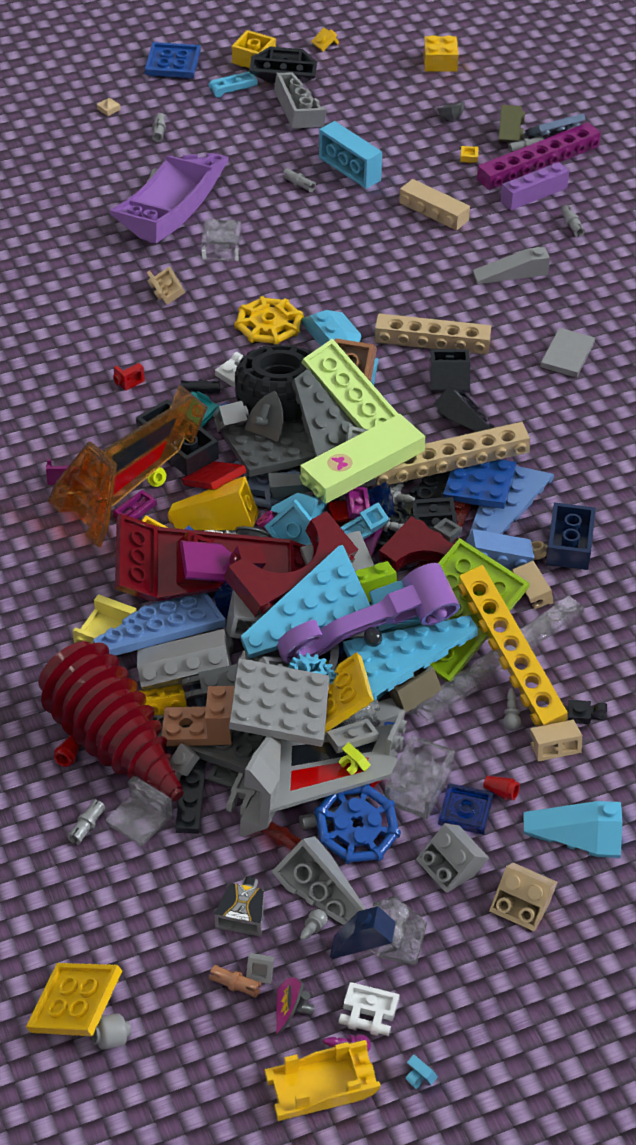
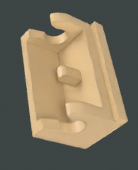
M534 561L512 569L513 573L530 583V587L525 592L530 603L540 600L532 604L534 609L554 603L552 590Z
M574 720L530 728V734L534 742H531V746L538 762L582 753V734Z

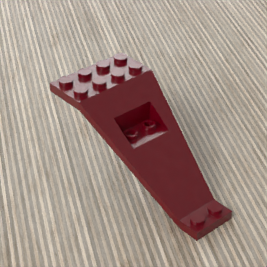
M120 514L116 518L115 589L151 602L231 589L227 582L185 579L180 541L218 543L225 546L232 553L237 545H262L266 560L263 570L275 573L293 572L306 566L300 552V548L306 545L290 539L157 527L124 514Z

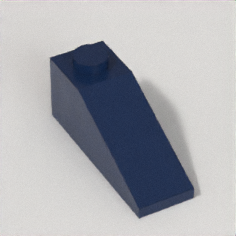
M379 906L358 911L334 935L330 957L336 959L391 944L396 921Z

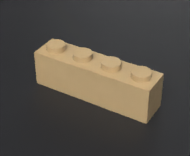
M414 179L400 188L399 203L456 231L469 221L470 206Z

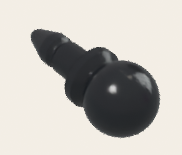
M370 627L364 632V640L368 646L376 647L382 642V634L377 628Z

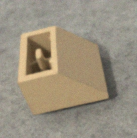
M511 863L505 868L489 911L535 931L550 904L558 882L518 864Z

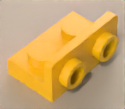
M182 684L145 691L140 690L146 696L145 705H150L154 708V715H164L165 707H187Z

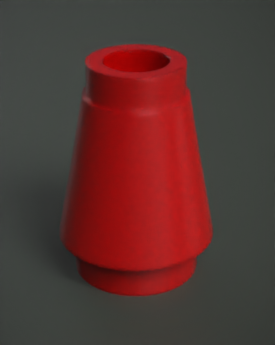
M70 735L54 750V760L61 766L67 767L76 760L80 745L75 742L73 736Z
M487 775L484 779L483 788L509 801L515 800L518 796L520 784L514 778Z

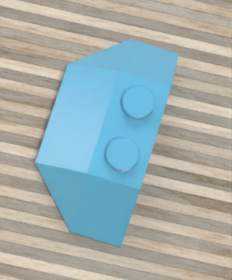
M324 310L302 318L301 323L320 346L331 339L335 341V338L356 342L361 340L360 332L342 312Z

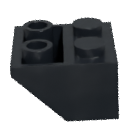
M430 349L429 374L431 393H444L448 387L462 390L464 393H470L469 349Z

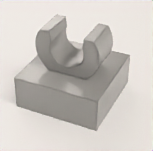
M250 953L246 977L261 983L271 984L275 957Z

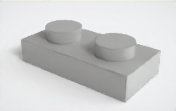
M368 718L327 731L326 739L337 753L343 752L342 748L348 742L356 748L377 741L379 737L378 731Z

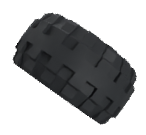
M274 344L273 346L266 345L248 352L246 356L241 358L235 371V394L237 401H242L243 406L246 405L250 415L257 402L265 395L276 391L283 409V421L292 422L296 419H302L300 404H297L296 393L291 382L307 370L301 362L303 358L311 354V351L305 348H298L295 345Z

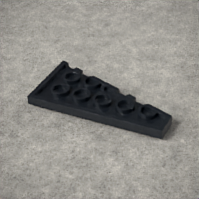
M451 471L425 476L422 482L410 491L409 495L414 497L415 500L443 498ZM399 502L387 514L390 522L405 524L411 516L413 517L412 502ZM388 529L385 532L382 530L376 549L380 550L397 531Z

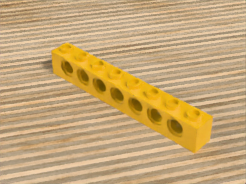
M481 565L459 575L458 590L462 597L466 596L469 602L467 604L472 615H477L481 631L483 633L486 632L489 636L488 642L491 649L498 652L501 667L503 670L507 669L511 675L509 680L513 688H518L520 691V700L525 708L529 707L532 713L530 717L534 725L537 727L567 721V710L485 567ZM476 591H482L484 595L477 596L474 593ZM486 609H492L495 612L492 614H487L484 611ZM497 627H502L505 629V631L496 632L494 629ZM508 645H512L516 649L513 651H508L505 649V647ZM517 664H524L526 668L520 670L515 666ZM533 682L537 687L528 688L526 684ZM544 701L548 706L539 707L536 703Z

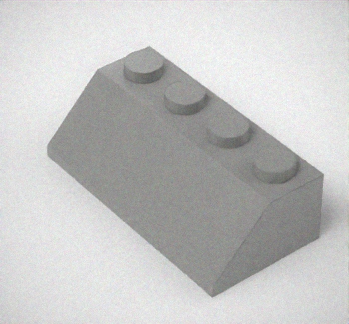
M224 629L137 650V668L141 688L144 691L182 684L183 679L199 675L198 672L232 665Z

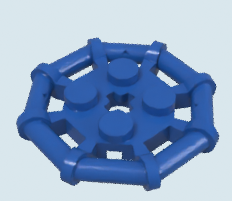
M369 784L326 796L321 804L314 808L313 812L316 816L319 841L343 859L345 864L371 860L379 862L383 859V855L396 838H400L401 835L394 808L396 804ZM360 794V797L346 800L344 795ZM369 796L381 806L376 809L365 801L366 797ZM337 800L340 806L333 813L328 809ZM385 813L388 827H383L381 824V815ZM352 819H359L363 827H353ZM326 820L332 821L334 830L331 833H328ZM379 834L385 836L380 845L376 846L374 840ZM337 838L339 841L345 844L348 847V849H344L342 846H340L333 840ZM363 846L367 847L369 851L354 852V848Z

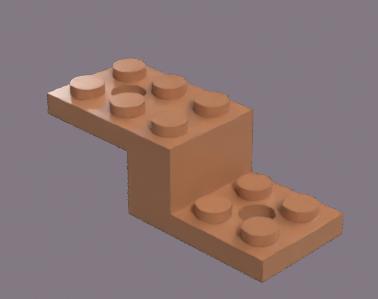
M208 686L206 707H165L162 736L167 738L166 746H179L181 743L187 746L231 745L233 730L229 729L234 686ZM190 725L188 728H183L182 726Z

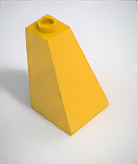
M243 476L215 490L209 489L173 503L168 512V519L171 524H174L176 529H185L187 526H190L194 530H235L239 526L254 528L259 511L246 477Z

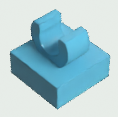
M413 1055L407 1062L413 1070L405 1079L415 1089L421 1085L424 1079L432 1085L438 1078L435 1072L417 1056Z

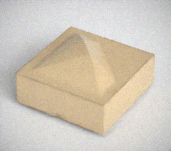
M111 98L97 104V109L106 116L121 110L120 104Z

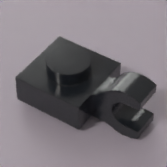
M568 700V721L574 720L576 724H590L591 719L606 720V703H597L591 706V701Z

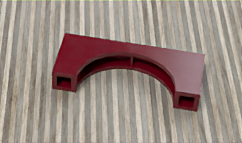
M327 511L311 519L305 530L310 538L313 553L311 561L303 568L288 573H275L257 567L246 557L228 566L223 576L254 617L269 611L338 546H344L351 564L355 561L354 556L359 549Z
M411 516L379 550V561L382 563L388 561L396 572L414 562L430 561L439 563L455 543H450L444 539L442 534L428 528L422 520H417Z

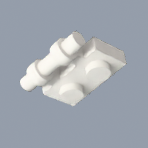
M350 982L343 1009L352 1011L351 1016L341 1013L339 1024L346 1025L351 1030L358 1028L370 1031V1034L375 1036L379 1034L389 1036L391 1026L382 1024V1020L393 1021L399 1002V994ZM360 1013L373 1016V1021L359 1018Z

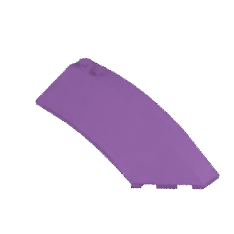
M207 153L206 157H197V154L183 155V158L166 156V160L150 180L129 199L111 209L110 214L140 239L147 240L149 243H158L185 223L202 204L212 190L229 157L215 153Z

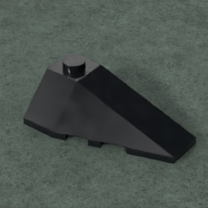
M448 387L434 403L438 408L437 413L441 417H447L476 432L496 428L493 424L487 423L489 418L478 410L479 407L462 390Z

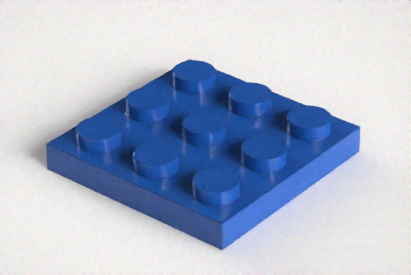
M152 42L145 67V75L154 77L167 76L169 78L183 77L185 79L194 78L201 45Z
M495 460L451 470L443 498L453 497L454 502L504 509L516 471V462Z

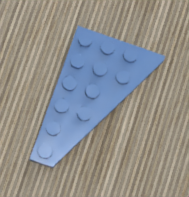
M207 593L161 600L149 606L144 605L139 611L123 619L120 626L115 629L111 627L104 634L93 639V643H104L109 648V654L119 655L226 627V619Z

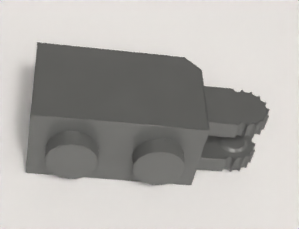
M237 664L198 672L199 675L183 679V686L201 684V689L186 692L185 699L200 697L207 699L208 686H234Z

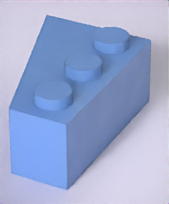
M472 529L465 541L510 571L534 560L530 539Z

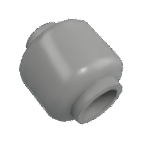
M118 1013L101 1016L93 1036H91L94 1045H98L102 1050L123 1047L127 1037L131 1035L130 1023L125 1021L123 1016Z

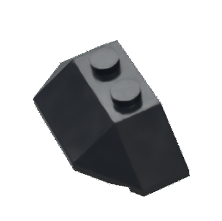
M270 46L257 55L251 56L249 72L268 83H275L277 73L293 72L302 83H306L316 77L317 61L304 49Z

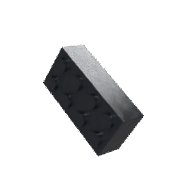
M168 399L136 417L137 435L140 437L174 416L173 420L176 419L172 431L169 436L163 439V444L167 443L162 456L185 476L219 459L218 440Z

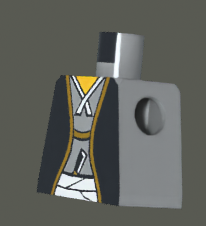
M247 876L244 877L242 885L229 884L214 914L215 928L261 937L264 890L256 888L258 884L257 879Z

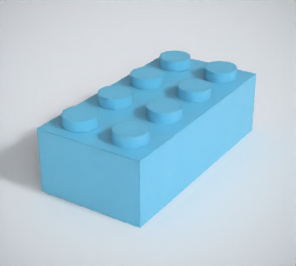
M336 121L319 129V158L365 189L381 181V150Z

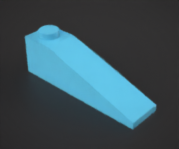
M594 801L523 813L525 835L550 843L554 841L567 845V848L573 850L579 848L588 851V855L595 857H621V802Z

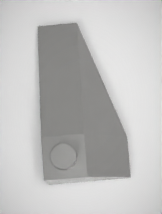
M545 247L529 248L474 269L473 275L477 284L548 275L550 257Z

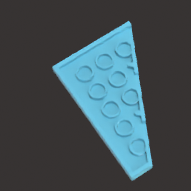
M338 546L241 635V642L249 659L278 650L276 646L278 640L286 632L304 622L316 620L321 629L338 618L370 606L344 546Z
M462 616L434 625H418L412 628L383 633L382 642L376 647L368 646L364 637L344 641L343 649L348 658L356 652L362 657L374 700H376L377 695L383 691L389 692L396 685L402 684L413 677V672L421 667L425 669L431 663L446 656L448 651L454 646L460 647L467 640L478 635V628L471 616Z

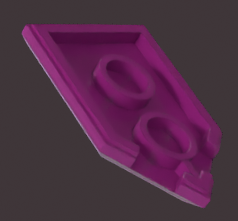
M180 541L185 579L227 582L223 576L228 566H230V555L232 552L218 543Z

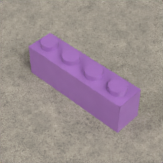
M560 162L506 182L502 184L501 202L510 210H514L564 190L568 187L569 170Z

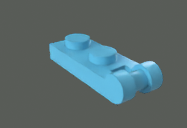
M248 71L212 80L208 86L216 97H221L227 92L256 86L257 78Z

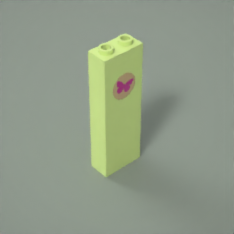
M398 414L300 465V480L304 486L310 488L314 495L326 504L424 452L425 435L401 414Z

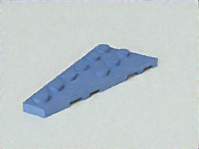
M516 466L505 508L479 505L471 530L476 529L498 534L507 532L510 529V525L517 521L533 503V499L544 491V487L548 483L550 484L553 481L554 474Z

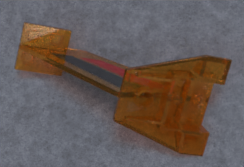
M179 386L170 409L115 443L101 450L93 442H88L54 484L48 502L60 513L73 512L89 526L85 536L97 547H101L109 528L112 507L180 450L184 439L193 443L208 407L183 386Z

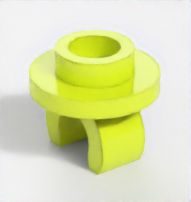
M154 466L148 472H145L147 482L154 487H159L166 481L167 475L162 467Z

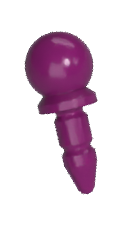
M361 1034L356 1036L348 1035L347 1038L329 1037L323 1039L324 1044L333 1048L338 1044L346 1042L351 1044L363 1040L367 1041V1052H369L371 1047L368 1037Z

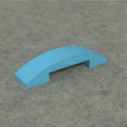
M378 502L360 512L361 516L343 525L341 529L345 534L360 531L364 540L389 521V518Z

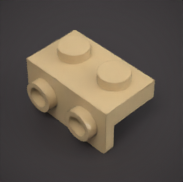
M170 266L156 276L151 271L147 272L150 277L147 281L153 289L156 288L154 291L155 295L159 300L163 299L167 305L186 293Z

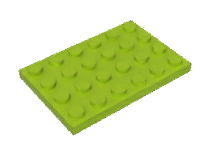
M460 538L438 563L460 605L459 610L446 620L471 616L478 628V635L471 640H467L460 647L454 646L448 651L446 656L430 664L435 669L436 675L449 684L452 683L489 637L486 632L483 633L481 631L477 615H472L467 604L469 602L466 596L462 597L458 590L459 575L483 565L509 611L530 587L529 582ZM476 591L474 593L477 596L484 595L482 591ZM486 609L484 612L487 614H492L495 611L492 609Z

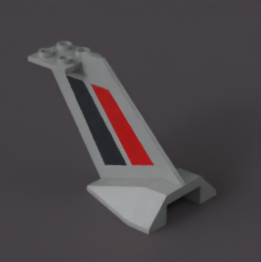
M401 709L394 725L375 727L379 733L377 741L356 747L371 766L365 772L358 766L357 772L353 775L347 771L351 763L346 764L344 768L339 764V760L346 756V753L344 751L337 753L326 739L327 733L324 735L322 747L267 736L255 751L245 769L244 787L254 789L256 792L241 818L239 835L245 837L268 828L276 811L390 778L398 762V752L396 751L401 750L404 744L405 737L401 735L404 734L407 726V721L404 720L405 710Z

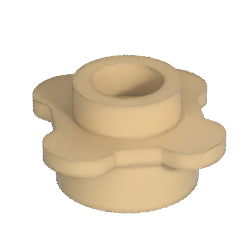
M542 541L531 542L534 560L547 556L546 550L548 545Z

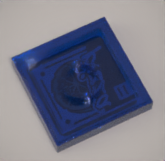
M448 783L438 825L443 826L444 823L459 825L464 831L484 835L494 793Z

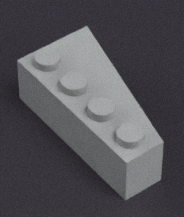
M293 72L277 73L274 91L291 128L324 127L327 109L319 105L320 102L317 98L313 99L311 92L303 88V83Z

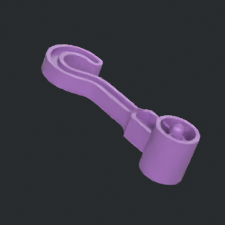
M430 563L408 573L402 581L404 588L387 594L381 602L338 618L321 629L316 620L304 622L286 632L278 640L276 646L284 663L290 664L292 658H297L298 654L304 657L306 653H309L311 657H314L315 654L318 657L322 656L341 641L365 632L370 627L375 628L385 623L399 624L417 616L422 625L427 626L440 623L453 616L459 610V602L440 564Z

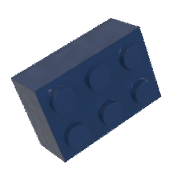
M554 502L546 565L588 570L592 548L595 507Z

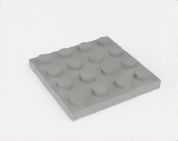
M239 658L229 729L322 747L325 735L329 676Z

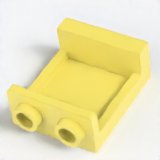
M98 594L94 599V611L81 629L74 628L72 631L74 643L81 641L93 643V639L104 634L111 627L115 629L120 626L123 619L137 612V608Z

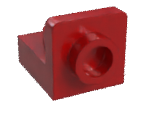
M140 363L125 370H122L117 365L113 367V380L116 385H120L125 391L145 382L144 367Z

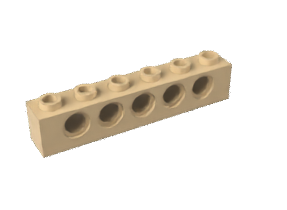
M378 313L375 327V343L430 349H469V353L488 355L492 325Z

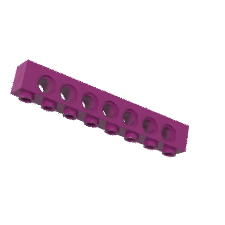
M589 122L478 165L477 180L488 190H492L506 182L599 147L601 132Z

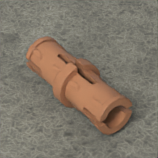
M214 965L210 973L214 975L210 974L209 980L228 986L229 990L233 992L238 990L254 998L259 995L260 990L257 987L261 988V982L242 976V973L239 971L232 972L218 965Z

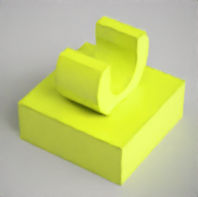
M349 742L342 748L346 756L339 760V764L344 768L346 764L351 763V766L347 769L351 775L357 772L358 766L364 772L371 766L368 760Z

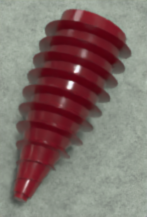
M81 641L59 651L49 660L39 676L38 685L42 690L41 703L44 710L51 713L55 722L61 724L64 731L73 736L78 745L84 746L89 755L97 757L102 765L112 767L116 774L128 775L132 781H144L147 787H153L168 800L173 802L179 800L183 796L184 791L175 774L176 771L172 769L169 762L171 755L164 752L167 738L164 736L158 737L162 724L159 720H153L154 708L150 705H145L146 696L143 692L137 691L138 685L134 679L128 678V670L125 667L119 666L118 658L115 655L109 654V648L104 643Z

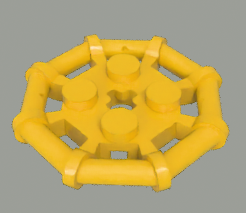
M260 296L259 299L246 305L242 304L238 308L239 313L237 320L234 322V327L236 330L241 331L251 343L279 344L290 337H297L300 334V325L304 315L302 311H298L289 303V300L286 298L281 300ZM251 326L253 330L251 331L247 327ZM283 330H286L285 332H283V333L277 335V333H279V332H281V331H283Z

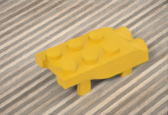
M366 1040L348 1044V1042L338 1044L334 1048L317 1051L301 1059H298L297 1054L284 1057V1065L265 1069L268 1086L273 1085L278 1103L274 1104L278 1121L366 1099L380 1090L381 1086L379 1081L376 1082L374 1068L368 1057Z

